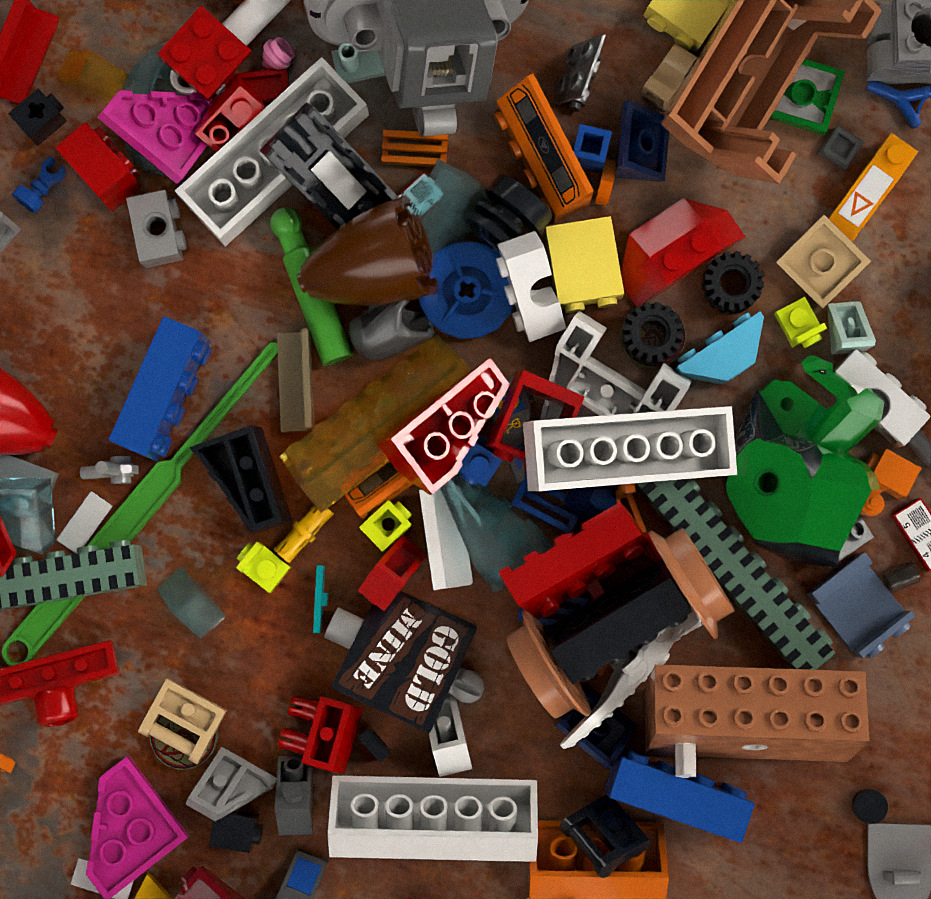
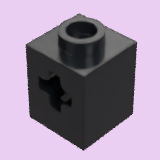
M39 88L8 113L37 146L67 122L60 113L64 109L61 103L52 93L46 97ZM40 111L45 115L42 119L36 116Z
M235 810L219 820L213 821L209 846L250 853L254 848V844L260 845L263 824H258L260 814Z

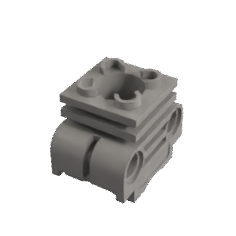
M892 0V4L878 5L882 12L874 23L873 29L866 37V44H871L867 49L866 81H879L886 85L905 83L931 84V47L926 46L924 43H919L914 37V32L921 33L931 44V0Z

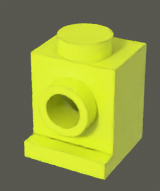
M387 500L359 528L384 553L412 526L408 521L412 514L399 501L393 505ZM387 518L395 521V527L391 531H386L383 528V521Z

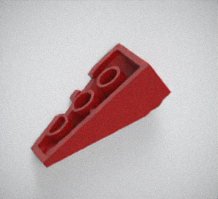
M488 358L403 421L376 444L396 471L427 494L432 495L458 473L463 465V459L469 449L475 445L479 438V432L487 419L491 418L510 384L492 359Z

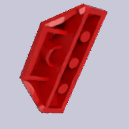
M683 198L629 233L621 269L624 291L635 308L643 305L745 239L746 236L728 210Z

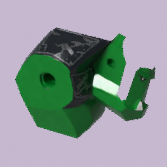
M813 355L808 356L801 364L807 374L837 397L836 403L826 409L791 381H779L776 379L768 381L761 390H756L734 435L737 475L722 476V481L741 524L755 545L787 560L839 568L840 551L871 491L882 489L879 486L876 474L868 464L848 452L882 421L884 401L871 389L852 385L833 370V363Z

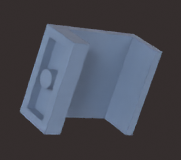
M865 552L856 553L819 582L806 595L854 656L860 658L867 656L870 659L884 649L885 646L882 643L891 635L896 638L906 632L911 627L908 622L915 615L912 611H904L869 565L873 563Z

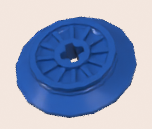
M476 242L453 243L437 251L433 255L435 262L432 263L433 271L430 273L431 279L436 277L438 281V291L436 294L419 298L420 305L427 319L442 333L460 339L481 338L497 330L510 316L513 305L509 304L504 290V286L509 285L507 277H501L496 263V259L500 258L501 255L493 252L486 245ZM462 285L466 287L473 285L475 287L473 298L470 299L467 295L464 297L459 296L462 293Z

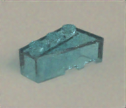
M0 478V516L13 545L43 554L56 542L51 478Z

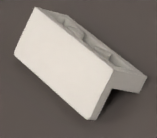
M459 487L441 488L432 495L419 490L433 590L472 585L473 578Z

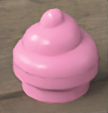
M276 37L274 40L269 39L263 46L262 66L268 70L287 69L292 64L295 52L285 39L281 37Z

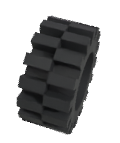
M735 251L733 254L725 252L720 257L718 255L709 264L703 274L701 287L705 291L703 295L705 300L709 299L711 302L710 306L713 309L717 307L721 313L728 311L730 314H736L739 311L747 310L760 297L765 282L762 281L764 274L763 270L759 271L758 269L760 264L757 261L752 262L750 260L752 256L748 254L742 256L739 251ZM736 271L743 276L745 288L740 294L730 295L722 289L720 279L725 272Z
M648 302L644 303L643 306L636 307L625 320L622 327L623 332L621 333V338L624 341L623 346L625 350L627 349L630 352L629 356L635 357L642 364L646 362L649 365H655L659 362L663 363L671 358L681 346L680 344L684 336L682 334L683 323L679 322L678 318L680 316L677 312L674 314L670 306H661L659 302H655V304ZM654 321L662 325L665 331V338L661 344L649 346L641 340L640 328L644 323Z

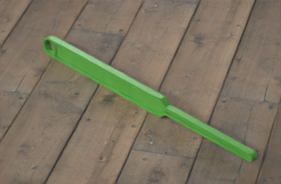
M271 342L266 346L171 460L156 463L87 546L97 545L98 550L110 548V542L119 540L133 541L181 484L182 468L194 455L189 447L207 440L277 357V343ZM85 596L37 604L4 643L2 648L4 661L10 666L31 661ZM15 641L24 642L28 648V655L22 662H14L9 656V647Z

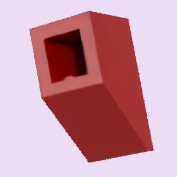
M235 75L213 99L196 128L195 134L215 152H218L265 108L261 96L238 75Z

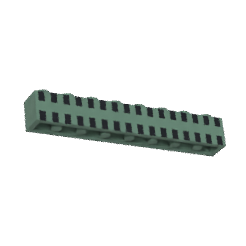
M693 478L634 483L638 492L674 533L681 528L686 531L723 591L790 669L817 670L835 654L834 650L830 647L833 643L831 638L821 628L816 630L809 623L808 619L811 616L799 602L795 604L791 602L785 595L789 592L787 587L779 578L775 576L772 579L766 573L764 568L767 565L755 551L751 553L747 551L741 544L744 538L739 531L732 525L728 528L722 522L720 517L723 514L711 500L707 502L703 500L697 493L701 489Z
M119 540L110 542L109 549L98 550L97 545L77 548L78 554L65 556V551L50 552L44 554L45 560L33 562L32 557L15 558L4 576L0 577V611L147 586L142 546L131 545L130 540Z

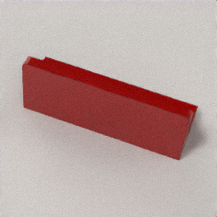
M14 0L0 33V98L18 105L29 96L60 22L57 15L35 8L30 0Z

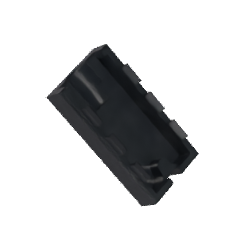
M307 102L259 150L336 230L356 216L380 204L399 198L320 112ZM329 151L367 191L349 210L311 171Z

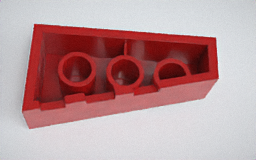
M621 502L582 523L580 527L582 531L580 533H565L554 539L552 549L537 553L535 550L524 556L523 558L526 563L511 571L510 567L507 566L498 571L518 606L538 619L540 617H548L560 608L559 604L568 598L573 599L582 595L587 590V585L594 580L608 577L615 571L616 565L625 559H634L644 551L643 547L650 542L628 509Z

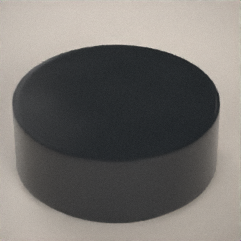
M863 789L854 796L852 810L859 820L867 824H876L887 815L888 803L880 792L874 789Z

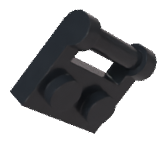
M608 795L566 817L559 826L562 833L566 837H571L594 864L593 870L600 878L608 877L616 867L650 847V839L616 800L609 798ZM588 824L611 852L603 855L581 827Z

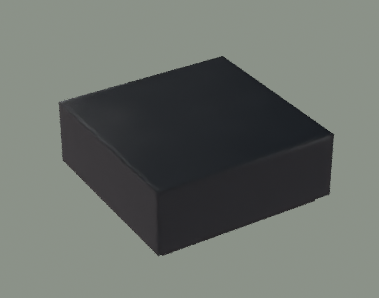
M367 727L358 736L360 741L380 763L390 754L391 749L371 727Z

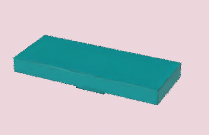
M317 565L313 633H322L323 606H328L329 593H324L326 566Z

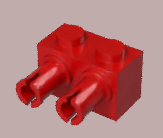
M294 695L290 703L302 706V709L289 706L288 715L312 721V727L309 735L284 728L280 736L292 739L293 742L279 739V748L302 754L301 763L330 772L345 774L364 708L320 696L319 702Z

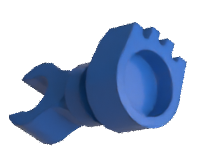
M53 157L43 162L38 180H32L30 190L19 185L11 194L19 204L34 214L44 205V202L40 199L41 196L46 197L50 192L48 188L61 182L66 176L64 165L56 174L48 173L55 163Z

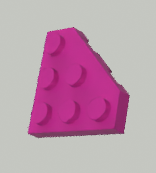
M119 90L97 118L178 184L207 147V144L195 134V130L213 100L207 101L199 93L184 96L176 95L175 92L150 91L148 94H133L130 90Z
M130 756L125 757L99 778V794L96 812L94 813L91 851L87 862L86 875L104 899L112 898L190 836Z

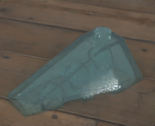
M439 159L413 211L415 216H420L433 256L439 250L453 243L463 242L473 232L465 223L464 217L469 211L478 213L474 208V204L477 201H483L487 204L491 202L486 195L487 187L468 173Z
M458 471L440 489L474 567L495 593L507 587L498 571L507 566L513 571L526 563L523 558L524 556L535 550L537 553L546 552L552 549V545L538 526L529 518L524 522L510 510L513 505L509 501L504 499L501 502L488 491V484L486 487L479 483L472 485L462 479L459 475L460 471Z

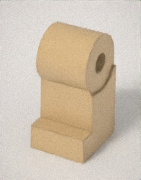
M675 43L657 70L643 86L640 96L665 111L698 57Z

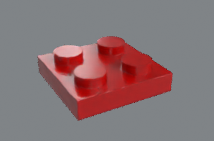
M200 6L157 53V57L204 99L209 101L248 58L252 50L203 6Z

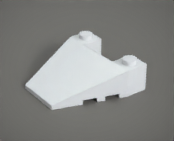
M578 311L556 346L554 363L549 377V381L585 396L576 418L674 411L689 389L692 380L663 363L647 390L641 388L590 356L607 328ZM545 399L540 420L559 419L563 407Z

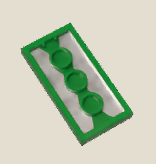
M804 59L794 76V80L786 89L776 110L769 119L824 136L828 130L845 71Z

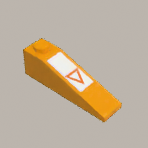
M891 133L879 146L828 219L853 242L919 151Z

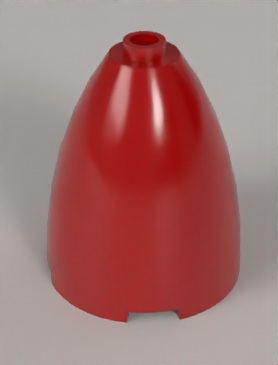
M0 367V455H24L41 452L44 446L51 448L58 432L57 429L52 428L54 424L53 418L31 391Z

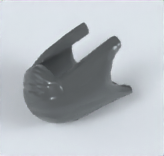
M399 301L387 305L368 306L360 317L353 318L350 322L349 335L351 336L350 340L353 347L361 356L371 360H384L431 339L435 334L432 328L433 325L426 319L424 311L414 312L407 310L404 307L409 301Z

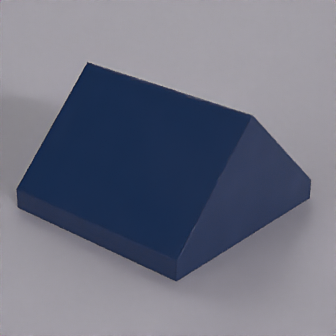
M630 100L624 101L619 118L615 178L655 182L665 181L669 131L661 125L665 115Z
M585 683L582 689L592 710L602 695ZM616 708L613 711L612 717L605 718L599 727H595L589 732L587 737L580 739L576 744L606 769L610 770L638 725ZM572 709L557 718L553 723L565 735H568L585 716Z

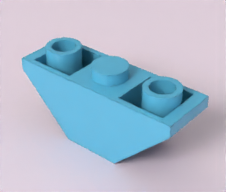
M749 312L742 315L732 323L735 327L733 330L725 335L720 330L705 341L707 344L706 348L698 353L693 348L677 360L680 365L675 370L689 379L719 385L726 384L756 362L764 316L761 312L752 317Z

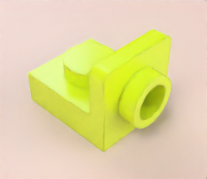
M806 297L774 313L792 348L802 344L805 349L822 340L820 334L827 329L825 323H819Z
M256 542L254 546L250 543L247 544L237 557L240 563L236 568L240 572L245 573L268 593H272L292 568L260 542Z

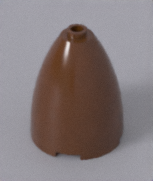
M402 196L380 204L356 216L330 234L312 251L301 265V273L297 274L301 291L303 293L307 292L310 297L331 303L363 306L387 305L436 294L438 291V281L436 277L431 279L430 273L433 271L432 263L435 262L420 216H415L414 213L411 214L408 206H411L410 199L407 196Z

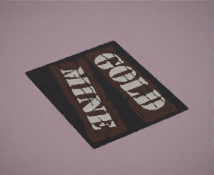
M401 591L385 611L372 604L331 687L430 733L474 637L477 626Z

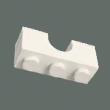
M536 231L497 244L501 257L496 259V263L501 277H507L509 285L504 286V290L509 304H515L517 312L512 313L517 331H524L528 341L531 342L567 329L560 302L552 287L548 286L540 290H531L536 281L552 275L545 247Z
M855 349L843 359L834 371L852 385L871 389L884 401L882 421L874 429L896 449L905 446L930 419L931 416L925 411L927 409L926 405L913 395L909 397L901 390L902 384L893 375L881 372L876 367V360L865 351L859 352Z

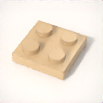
M822 215L776 261L822 309L871 262L825 215Z

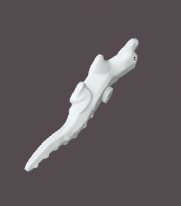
M691 605L692 613L688 614V618L682 624L673 628L670 626L658 633L657 638L651 643L644 646L639 644L629 650L628 655L615 664H609L614 671L601 698L591 710V715L585 716L562 740L560 746L563 749L575 746L576 742L587 737L591 730L599 727L605 718L612 717L613 711L617 707L623 706L624 700L629 695L634 694L635 689L647 680V676L652 672L655 664L664 665L670 656L668 652L673 643L680 640L681 636L687 635L703 625Z

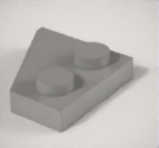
M221 747L191 792L186 805L217 821L273 789L277 778Z

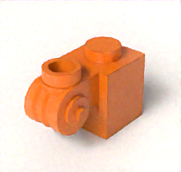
M888 449L878 451L877 454L873 452L866 464L876 474L879 486L882 489L871 491L860 515L869 517L882 512L885 506L884 499L880 495L882 491L896 499L906 498L922 468Z

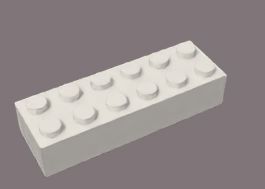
M322 57L175 190L185 205L225 247L292 186L259 150L306 102L314 106L343 138L369 116L367 104Z
M732 406L523 422L528 491L737 475Z
M332 776L328 823L329 857L536 862L538 845L537 780Z

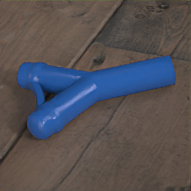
M868 81L865 88L868 92L894 102L910 128L914 129L920 126V110L926 99L931 98V86L900 91L879 81ZM921 100L915 112L910 101Z

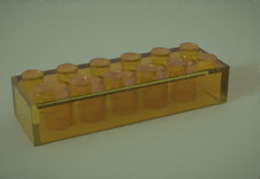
M436 335L432 339L423 342L419 349L408 358L397 362L392 370L382 378L371 382L365 391L356 398L344 403L339 411L326 421L318 423L299 442L292 443L279 457L301 489L322 513L389 461L376 443L469 373L470 370L465 362Z

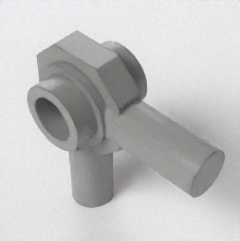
M130 456L110 457V462L99 461L95 466H82L80 468L81 479L111 478V484H131V477L139 474V467L131 463Z

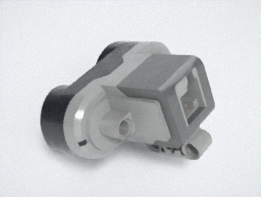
M302 0L309 24L318 37L338 46L343 43H351L354 49L358 51H378L390 90L394 94L398 108H411L418 131L422 137L455 134L457 129L455 104L485 102L487 100L498 41L509 34L511 24L523 13L529 0Z

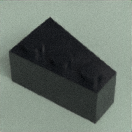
M251 425L189 447L207 468L208 474L213 481H216L227 496L226 499L251 533L263 532L292 522V517L262 427Z

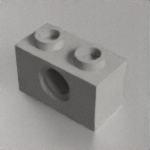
M166 190L126 198L139 262L145 268L184 260L182 250H186L187 245L183 230H177L175 219L180 218V211L176 198L171 199ZM155 223H166V229L161 235H151V229Z

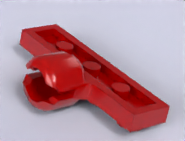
M108 640L0 669V706L30 698L34 701L37 722L40 725L54 727L75 720L78 716L75 698L76 687L120 674L114 642Z

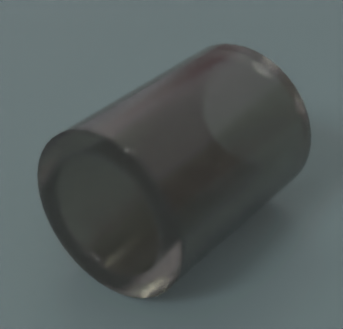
M911 560L882 572L884 583L890 593L920 582L919 572Z

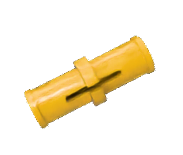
M318 500L299 522L295 521L292 525L294 528L274 548V551L290 564L309 541L312 543L316 539L315 534L334 513Z

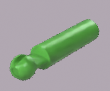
M279 208L270 219V227L282 245L285 253L282 260L323 367L345 361L354 354L335 304L310 297L307 292L303 293L298 284L297 274L301 273V265L314 250L306 244L301 230V216L292 208Z

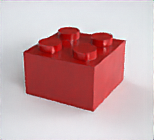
M85 121L55 147L112 212L122 205L126 198L131 197L142 187L135 179L140 175L139 172L133 167L126 156L116 148L99 126L93 130Z

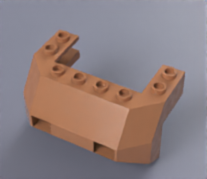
M732 0L671 101L661 125L687 148L731 174L779 184L788 172L796 154L793 151L777 149L776 146L780 139L773 132L763 131L762 129L771 114L776 110L780 99L794 80L796 72L810 53L811 47L818 36L866 39L882 10L873 0Z

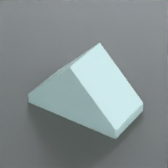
M860 301L828 304L827 312L832 355L848 354L855 349L859 352L867 351L875 346L876 339Z

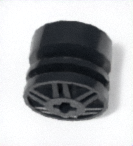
M499 174L486 190V195L493 206L483 201H477L474 204V208L478 213L469 211L465 215L464 221L484 245L493 252L500 254L497 244L525 235L524 230L529 233L536 231L539 236L550 223L553 215L545 204L525 186L505 174Z

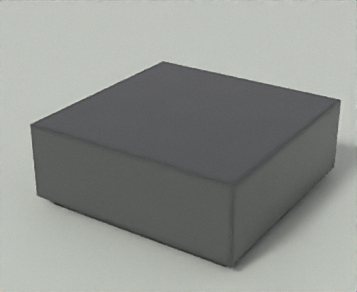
M836 125L818 155L841 170L846 171L864 144V141Z

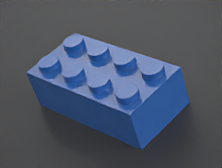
M163 316L108 441L157 462L160 456H166L172 443L169 435L173 426L178 427L185 414V408L182 407L187 395H193L197 387L199 378L195 376L200 365H206L212 352V348L209 347L211 341L201 331Z
M626 749L625 754L621 753L611 768L604 788L609 798L739 843L743 842L755 803L746 797L748 792L743 791L742 788L723 782L721 787L715 786L714 780L697 772L696 777H676L675 765L662 760H658L657 765L648 763L649 758L646 755L630 749Z

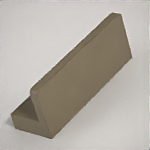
M302 328L301 332L277 333L281 432H315L312 339L308 328Z

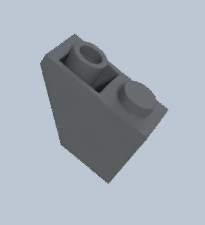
M303 755L278 756L275 815L279 836L313 834V766L301 763Z

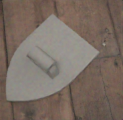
M867 824V870L869 882L876 899L928 898L931 891V825Z

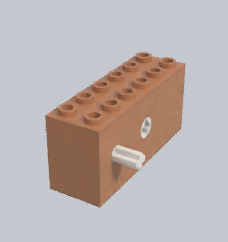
M655 664L645 687V755L675 756L676 777H696V757L848 762L869 742L866 672Z

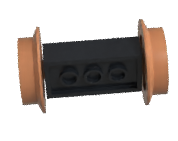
M683 528L667 538H663L651 530L649 535L661 556L660 560L546 629L538 618L526 610H522L523 626L506 636L507 644L526 682L552 717L557 719L572 709L577 710L586 717L591 715L589 702L579 681L585 682L590 680L598 673L599 668L609 662L615 664L628 655V651L637 645L644 646L651 643L657 638L658 633L669 626L673 628L682 624L688 618V614L692 613L690 605L714 639L718 638L717 621L735 610L702 555Z

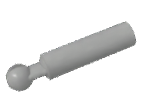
M338 607L329 623L324 638L350 650L365 619ZM460 667L448 694L455 696L460 702L474 703L480 699L485 689L484 680L477 672Z

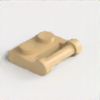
M167 678L145 716L138 733L146 737L151 735L190 756L188 760L198 765L227 710ZM162 715L200 736L198 742L194 744L156 723L158 717Z

